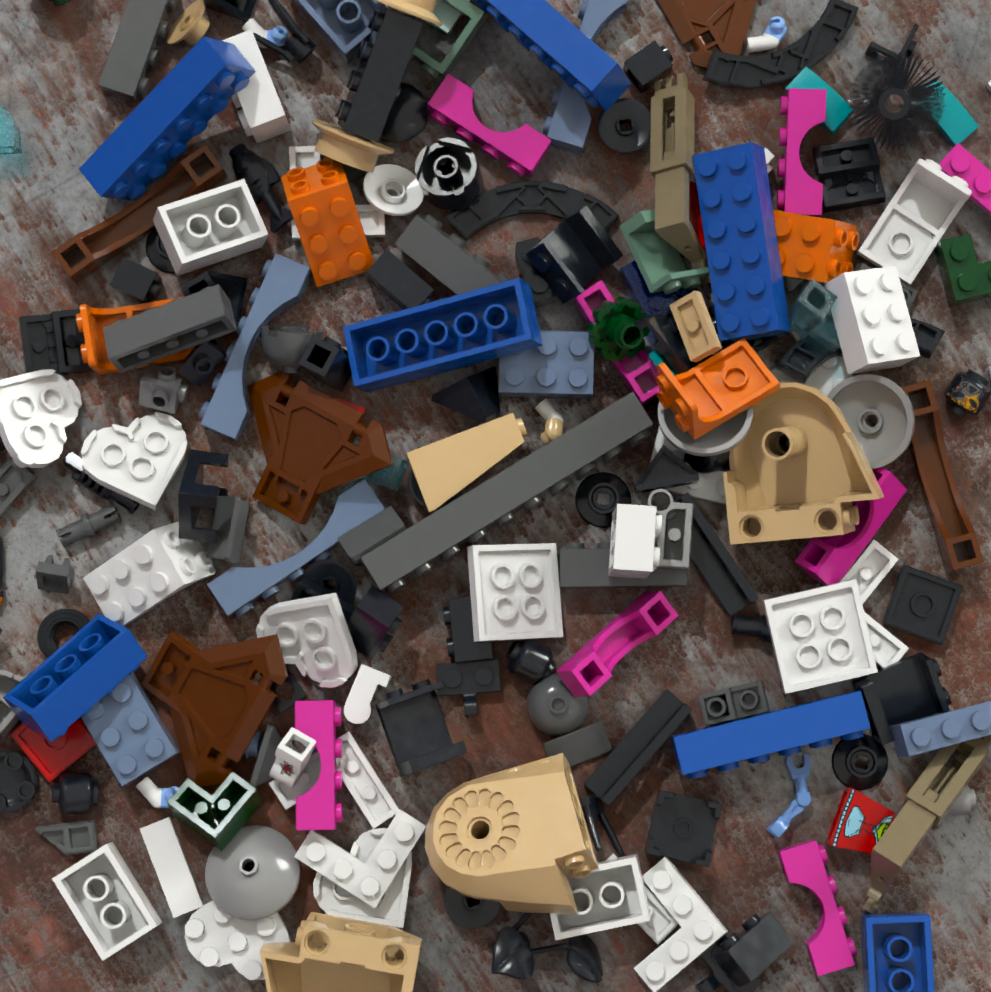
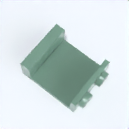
M655 209L640 211L619 226L650 293L664 291L665 295L680 288H683L684 291H689L698 287L701 284L700 279L709 274L708 267L692 270L686 269L679 252L655 231Z

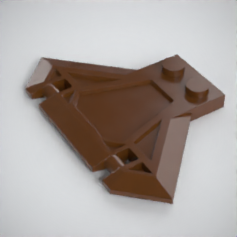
M657 0L682 46L692 42L696 49V52L689 55L693 65L706 69L713 50L733 55L741 54L756 0ZM707 33L713 41L708 45L703 38V35Z
M280 371L248 385L267 466L252 497L299 524L306 525L320 494L393 465L383 424L372 420L368 427L362 425L364 414L303 381H299L295 388L290 386L292 375ZM284 397L289 399L286 405L282 404ZM356 436L361 438L358 445L354 443Z
M172 632L165 639L141 686L169 705L187 778L199 787L223 783L232 772L227 766L230 759L237 763L241 761L277 696L270 690L273 682L283 685L288 674L278 634L200 650L176 632ZM257 672L263 674L260 681L255 678ZM215 749L220 752L217 758L212 755Z

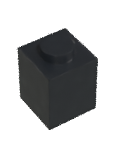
M654 40L624 62L623 70L642 94L655 85L657 80L663 79L671 73L673 57L664 45L660 47Z
M123 257L110 286L115 291L140 303H148L151 299L156 300L161 291L162 283H160L161 277L157 272Z

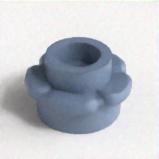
M256 732L245 752L246 759L258 757L263 741L262 732Z

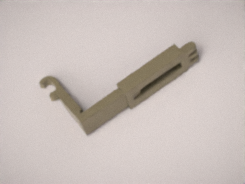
M681 73L677 75V84L674 76L667 77L666 88L662 79L655 81L654 96L651 97L650 173L655 178V231L691 261L692 269L708 267L707 254L700 244L691 221H689V175L694 174L692 155H694L695 98L688 90L686 74ZM672 110L669 117L675 123H671V128H668V111ZM709 274L702 278L703 284L711 283Z
M991 735L985 736L984 740L976 738L940 748L905 796L904 807L872 849L871 888L867 893L869 899L863 906L865 910L873 915L876 913L886 896L891 882L901 871L933 825L938 827L985 762L989 752L987 748L991 744ZM955 750L960 753L953 763L960 767L957 772L954 771L955 767L952 766L950 769L945 766Z

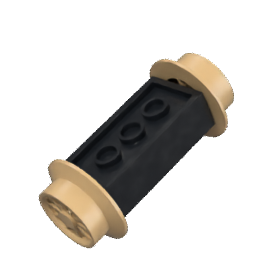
M376 0L388 5V7L381 6L379 11L374 10L368 24V28L372 30L368 41L363 40L360 45L357 58L361 61L357 71L352 69L346 83V87L349 88L346 100H340L335 113L339 126L318 119H312L311 121L321 132L314 149L316 152L343 164L371 173L374 171L379 155L394 153L392 148L379 143V139L423 22L411 16L413 15L442 26V22L433 13L438 0Z

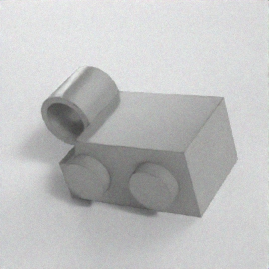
M656 489L649 495L648 506H652L654 497L659 494L667 495L670 498V505L667 509L656 511L657 515H662L661 534L658 536V547H660L658 568L690 570L693 503L674 502L669 491Z

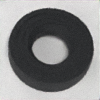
M66 608L53 611L47 615L40 624L37 635L38 645L43 655L49 658L60 648L54 639L55 632L60 626L71 625L78 632L90 622L89 618L77 610Z

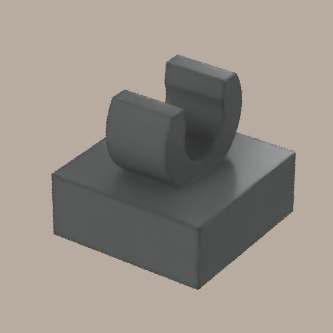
M48 555L45 562L39 561L36 569L38 589L69 594L72 585L69 558H65L62 565L54 564L53 555Z

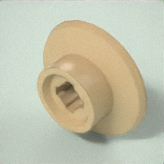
M204 0L193 2L181 13L169 31L167 37L169 44H177L184 40L189 45H194L203 37L210 25V22L203 16L205 11Z

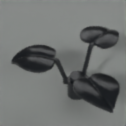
M524 913L513 927L507 926L502 928L492 945L491 973L526 980L534 972L533 955L566 950L568 951L566 956L567 964L577 976L592 983H598L603 980V968L599 951L592 939L585 934L570 937L569 944L560 943L529 949V938L525 933L518 932V930L532 913Z

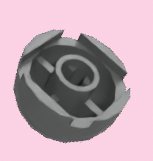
M275 323L273 330H269L266 324L261 329L262 350L265 357L271 363L281 366L282 372L300 373L301 366L298 362L311 338L314 336L324 340V330L317 327L316 333L309 332V325Z
M557 673L550 674L549 677L533 684L527 695L526 709L529 719L538 730L547 735L563 736L574 732L583 724L588 715V696L574 697Z

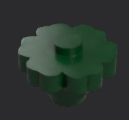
M622 296L618 297L614 303L605 300L600 304V307L594 309L593 318L595 321L591 322L587 327L589 343L597 347L598 354L606 359L619 362L624 355L634 358L645 347L643 337L651 332L648 327L640 330L635 322L648 314L641 311V306L638 302Z

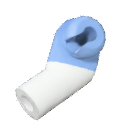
M773 17L769 20V25L762 36L746 38L748 53L777 48L786 35L787 27L785 20L782 17Z
M253 18L248 20L242 27L244 31L252 29L253 33L266 38L280 47L285 45L284 43L288 37V31L283 26H277L272 30H264ZM256 41L260 48H267L266 46L260 44V42Z
M148 776L136 786L155 808H169L167 801L179 789L176 786L158 788Z

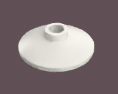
M394 164L378 165L374 168L373 173L368 172L363 181V192L366 199L374 208L392 216L411 214L420 207L423 201L424 194L417 177L404 167Z

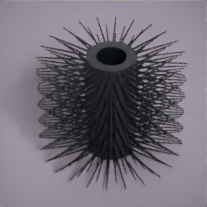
M902 51L897 55L895 54L890 62L891 55L886 61L890 52L883 60L882 58L877 61V69L874 60H872L871 63L875 67L871 69L873 73L864 76L862 80L864 82L860 84L862 86L849 94L858 93L851 97L865 98L846 102L856 103L859 106L856 107L853 104L849 106L854 108L852 114H855L851 120L864 116L858 119L853 126L870 118L860 125L857 130L876 118L861 135L880 117H882L881 120L884 118L871 141L874 139L884 124L876 142L877 144L880 141L885 130L880 149L885 144L887 137L886 150L892 142V151L897 144L899 149L902 143L904 147L907 141L909 142L908 144L911 142L912 144L915 143L914 133L917 134L918 141L921 140V133L919 134L918 132L925 128L931 133L927 129L928 123L934 119L932 118L933 116L944 111L940 108L945 107V105L933 108L943 104L945 101L925 102L946 99L938 95L939 88L937 87L943 81L931 85L941 75L923 84L935 75L936 72H934L917 84L934 65L912 86L909 85L923 62L922 60L910 77L918 59L917 57L914 60L909 71L914 52L908 58L907 64V54L902 58ZM940 87V94L944 96L946 93H942L943 87ZM893 94L899 95L903 99L904 106H895L891 102L890 96Z

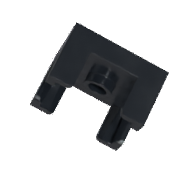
M191 449L178 492L180 539L217 543L219 530L197 528L195 525L200 507L215 509L218 504V496H228V490L225 488L203 484L204 465L227 468L229 454Z
M658 789L644 851L652 855L670 857L709 867L712 857V851L710 850L717 820L720 819L723 804Z

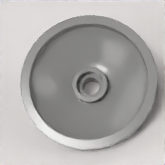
M861 374L843 380L828 394L827 397L837 405L845 417L871 469L880 468L894 462L907 449L914 433L915 416L908 396L895 382L880 375ZM870 415L877 417V424L875 426L869 424L868 419Z
M660 401L658 404V422L665 438L680 451L695 456H715L733 449L743 441L752 425L753 406L696 440L691 437L688 431L683 433L674 419L676 415L670 408L665 409Z
M259 825L244 826L222 852L215 846L211 850L205 867V882L208 893L223 912L234 918L260 920L270 917L282 910L290 902L298 888L301 869L300 861L294 857L297 852L283 834L272 828ZM253 862L255 864L253 870H244V866L247 863Z

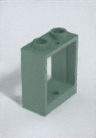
M442 0L470 19V21L441 63L414 46L409 60L411 61L413 57H416L424 64L421 68L434 78H437L439 74L443 77L450 74L488 18L483 10L468 0ZM413 15L411 16V17L414 18V19H417V20L420 19L419 17H416V16H413Z

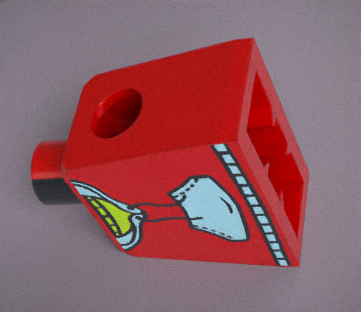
M845 787L825 843L834 847L872 853L874 846L891 825L895 813L859 791Z

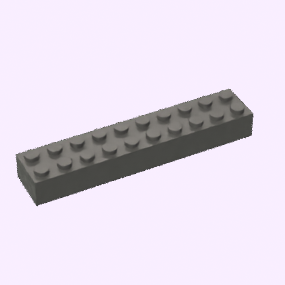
M631 392L362 556L361 559L379 589L383 593L389 591L393 595L407 586L405 580L416 574L418 579L434 570L432 564L443 558L447 562L461 553L459 547L469 541L471 545H475L488 537L487 530L497 525L498 529H501L515 520L514 514L524 509L525 513L533 510L542 504L541 497L549 492L552 497L568 488V481L577 476L579 480L587 477L595 471V464L604 460L605 464L615 460L622 455V448L628 444L632 448L638 446L648 439L653 422L635 393Z

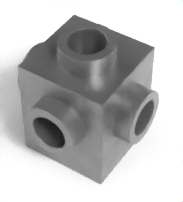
M149 363L140 381L138 405L175 414L180 402L185 403L187 399L189 385L185 384V378L173 367Z

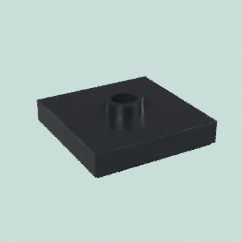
M903 564L881 624L932 643L943 645L963 586Z

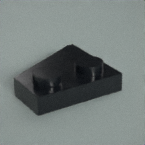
M672 313L644 315L635 322L640 330L648 327L658 341L653 346L665 357L677 374L684 373L700 364L699 361L697 363L690 361Z

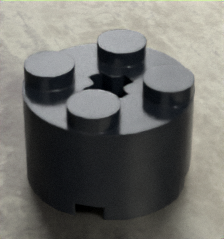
M449 137L438 139V142L430 146L427 145L420 151L415 162L417 180L425 198L435 207L444 210L466 209L477 197L482 186V173L475 154L465 142Z

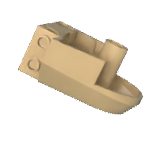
M799 382L780 383V390L753 405L751 428L743 441L730 450V471L723 473L730 545L845 535L855 531V525L859 524L858 508L853 506V501L884 498L871 466L840 409L818 388ZM786 436L788 437L790 442L789 449H787L784 444V439Z
M563 753L462 783L448 792L433 808L426 826L425 850L432 869L443 883L464 896L499 901L508 911L578 914L569 878H583L591 874V870L599 868L571 767Z
M310 912L307 920L301 921L295 942L263 944L260 956L267 992H413L422 938L390 925Z

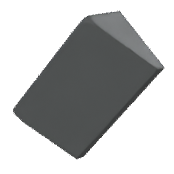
M602 721L542 743L547 757L563 753L570 767L613 750Z

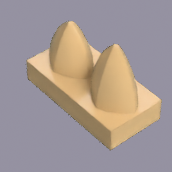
M694 290L669 305L690 361L697 363L722 349L701 292Z

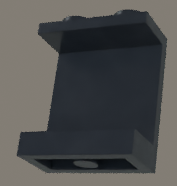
M587 205L565 218L526 253L534 267L563 304L585 291L583 287L593 277L623 256Z
M920 652L878 670V673L865 675L852 681L855 690L862 693L872 738L881 745L894 741L889 726L931 716L935 713L940 714L950 711L951 698L945 687H942L938 677L942 674L934 658L932 659Z
M427 679L411 685L413 691L405 694L402 688L384 694L385 701L375 705L400 777L468 753L464 741L456 744L452 743L434 692L444 687L442 681L431 684L430 680Z

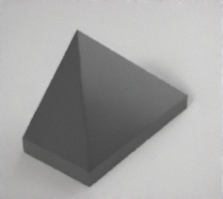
M267 725L250 780V784L253 787H258L273 779L269 774L276 759L275 752L277 746L283 740V736L276 725Z

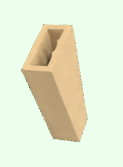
M510 413L406 453L429 514L437 511L524 444L523 437L527 436V431L521 418L515 419L514 413Z

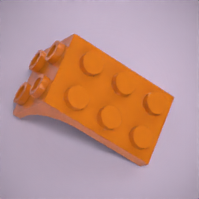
M324 158L318 161L316 165L307 168H293L281 177L287 201L316 286L320 287L366 272L374 264L342 163L331 158Z
M773 210L783 276L827 283L844 272L853 271V263H851L853 251L856 250L859 244L857 225L838 220Z
M176 298L117 308H92L87 304L80 305V313L76 314V322L79 332H83L85 344H81L83 362L88 363L89 368H92L99 375L120 372L108 359L103 327L114 324L118 320L143 313L147 309L167 304ZM194 347L151 363L163 365L181 362ZM149 363L135 369L148 367Z
M745 338L678 375H673L667 365L662 362L657 365L658 376L655 378L659 386L657 397L665 409L670 408L676 415L674 419L683 433L688 431L694 440L780 390L778 380Z

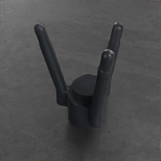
M268 0L293 34L284 43L288 47L287 50L253 33L256 41L280 54L289 63L293 59L298 63H302L317 46L301 31L278 0Z
M595 795L580 798L586 824L589 826L596 851L600 852L602 850L595 824L600 819L619 857L626 856L604 813L602 802L597 803Z

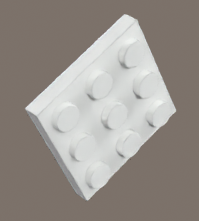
M556 543L472 545L467 547L474 642L563 637Z
M857 579L762 600L784 694L878 673Z

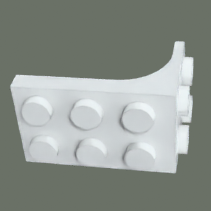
M918 159L857 252L858 255L878 268L896 266L899 279L908 285L912 284L959 210L973 193L968 188L969 185L966 181L957 176H948L941 171L942 167L938 163L930 159Z
M175 522L151 530L83 577L104 616L125 627L178 591L200 580L211 577L215 574L216 570L212 559L206 557L207 552H205L199 541L179 538V522Z

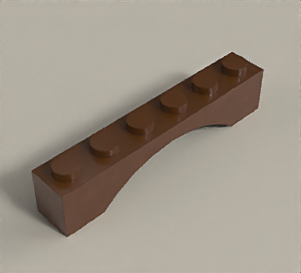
M204 144L181 160L158 184L135 202L102 223L78 233L52 253L68 276L77 284L155 229L153 219L157 207L208 191L228 176L208 146Z
M927 380L901 387L908 396L914 411L915 428L909 447L946 572L983 563L984 559L975 530L963 506L953 477L943 438L939 408L931 381Z

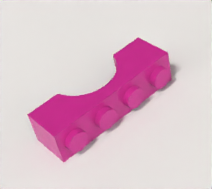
M447 74L428 102V112L431 113L430 118L441 126L445 127L448 124L456 129V135L468 143L472 141L482 146V152L494 160H497L498 157L508 163V169L516 175L522 177L525 174L531 178L551 149L552 140L527 124L510 132H497L485 127L477 119L473 110L474 90L450 74Z
M789 88L785 96L780 97L779 112L780 115H785L784 127L779 128L778 144L779 146H784L783 159H778L777 176L783 179L782 190H777L776 208L781 209V211L814 217L822 215L823 184L814 180L805 172L800 162L799 149L807 131L825 122L827 89Z
M957 143L939 163L942 167L941 171L950 177L957 176L966 181L969 185L968 188L973 192L969 200L978 205L991 217V171L962 145Z
M601 280L575 297L574 304L589 325L595 321L593 318L594 309L600 307V304L605 300L613 303L615 300ZM643 350L638 352L634 358L624 355L619 362L610 359L629 391L635 393L642 406L657 397L659 392V386L655 379L658 376L657 368Z
M882 467L872 469L884 498L853 501V506H857L859 512V524L855 525V531L845 535L813 537L800 553L795 562L812 579L824 586L840 583L900 501L907 489L890 471Z
M661 591L644 592L563 664L556 673L574 697L591 696L612 677V669L624 655L642 642L657 636L679 615Z
M335 700L295 701V729L317 741L315 747L321 759V771L316 784L307 793L296 798V830L337 829V822H343L342 803H337V790H342V771H336V758H342V739H336V726H341L342 712L341 707H336Z
M811 839L776 850L785 880L789 883L808 887L814 893L820 905L821 917L818 928L805 941L813 972L817 976L854 966L853 957L857 956V951L852 937L846 938L843 926L848 923L843 907H837L833 896L838 894V890L833 876H827L824 864L828 863V857L823 844L818 845L816 840Z

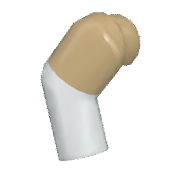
M547 398L535 407L546 421L545 431L540 435L541 441L545 445L561 436L564 428L562 415Z

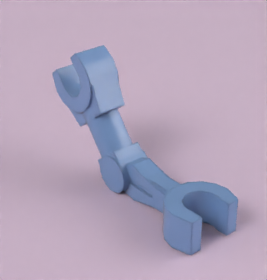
M808 754L802 755L803 765L800 768H796L793 765L792 756L785 757L784 764L790 779H794L796 793L795 799L791 801L785 812L779 815L766 828L775 838H779L788 828L791 820L811 802L806 779L809 777L811 759Z

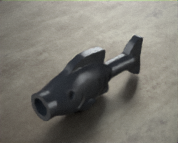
M239 144L229 152L237 181L245 179L256 205L261 201L264 202L272 214L270 231L277 233L286 223L294 219L291 210L282 208L272 193V185L280 182L281 178L271 162L248 150L244 144Z

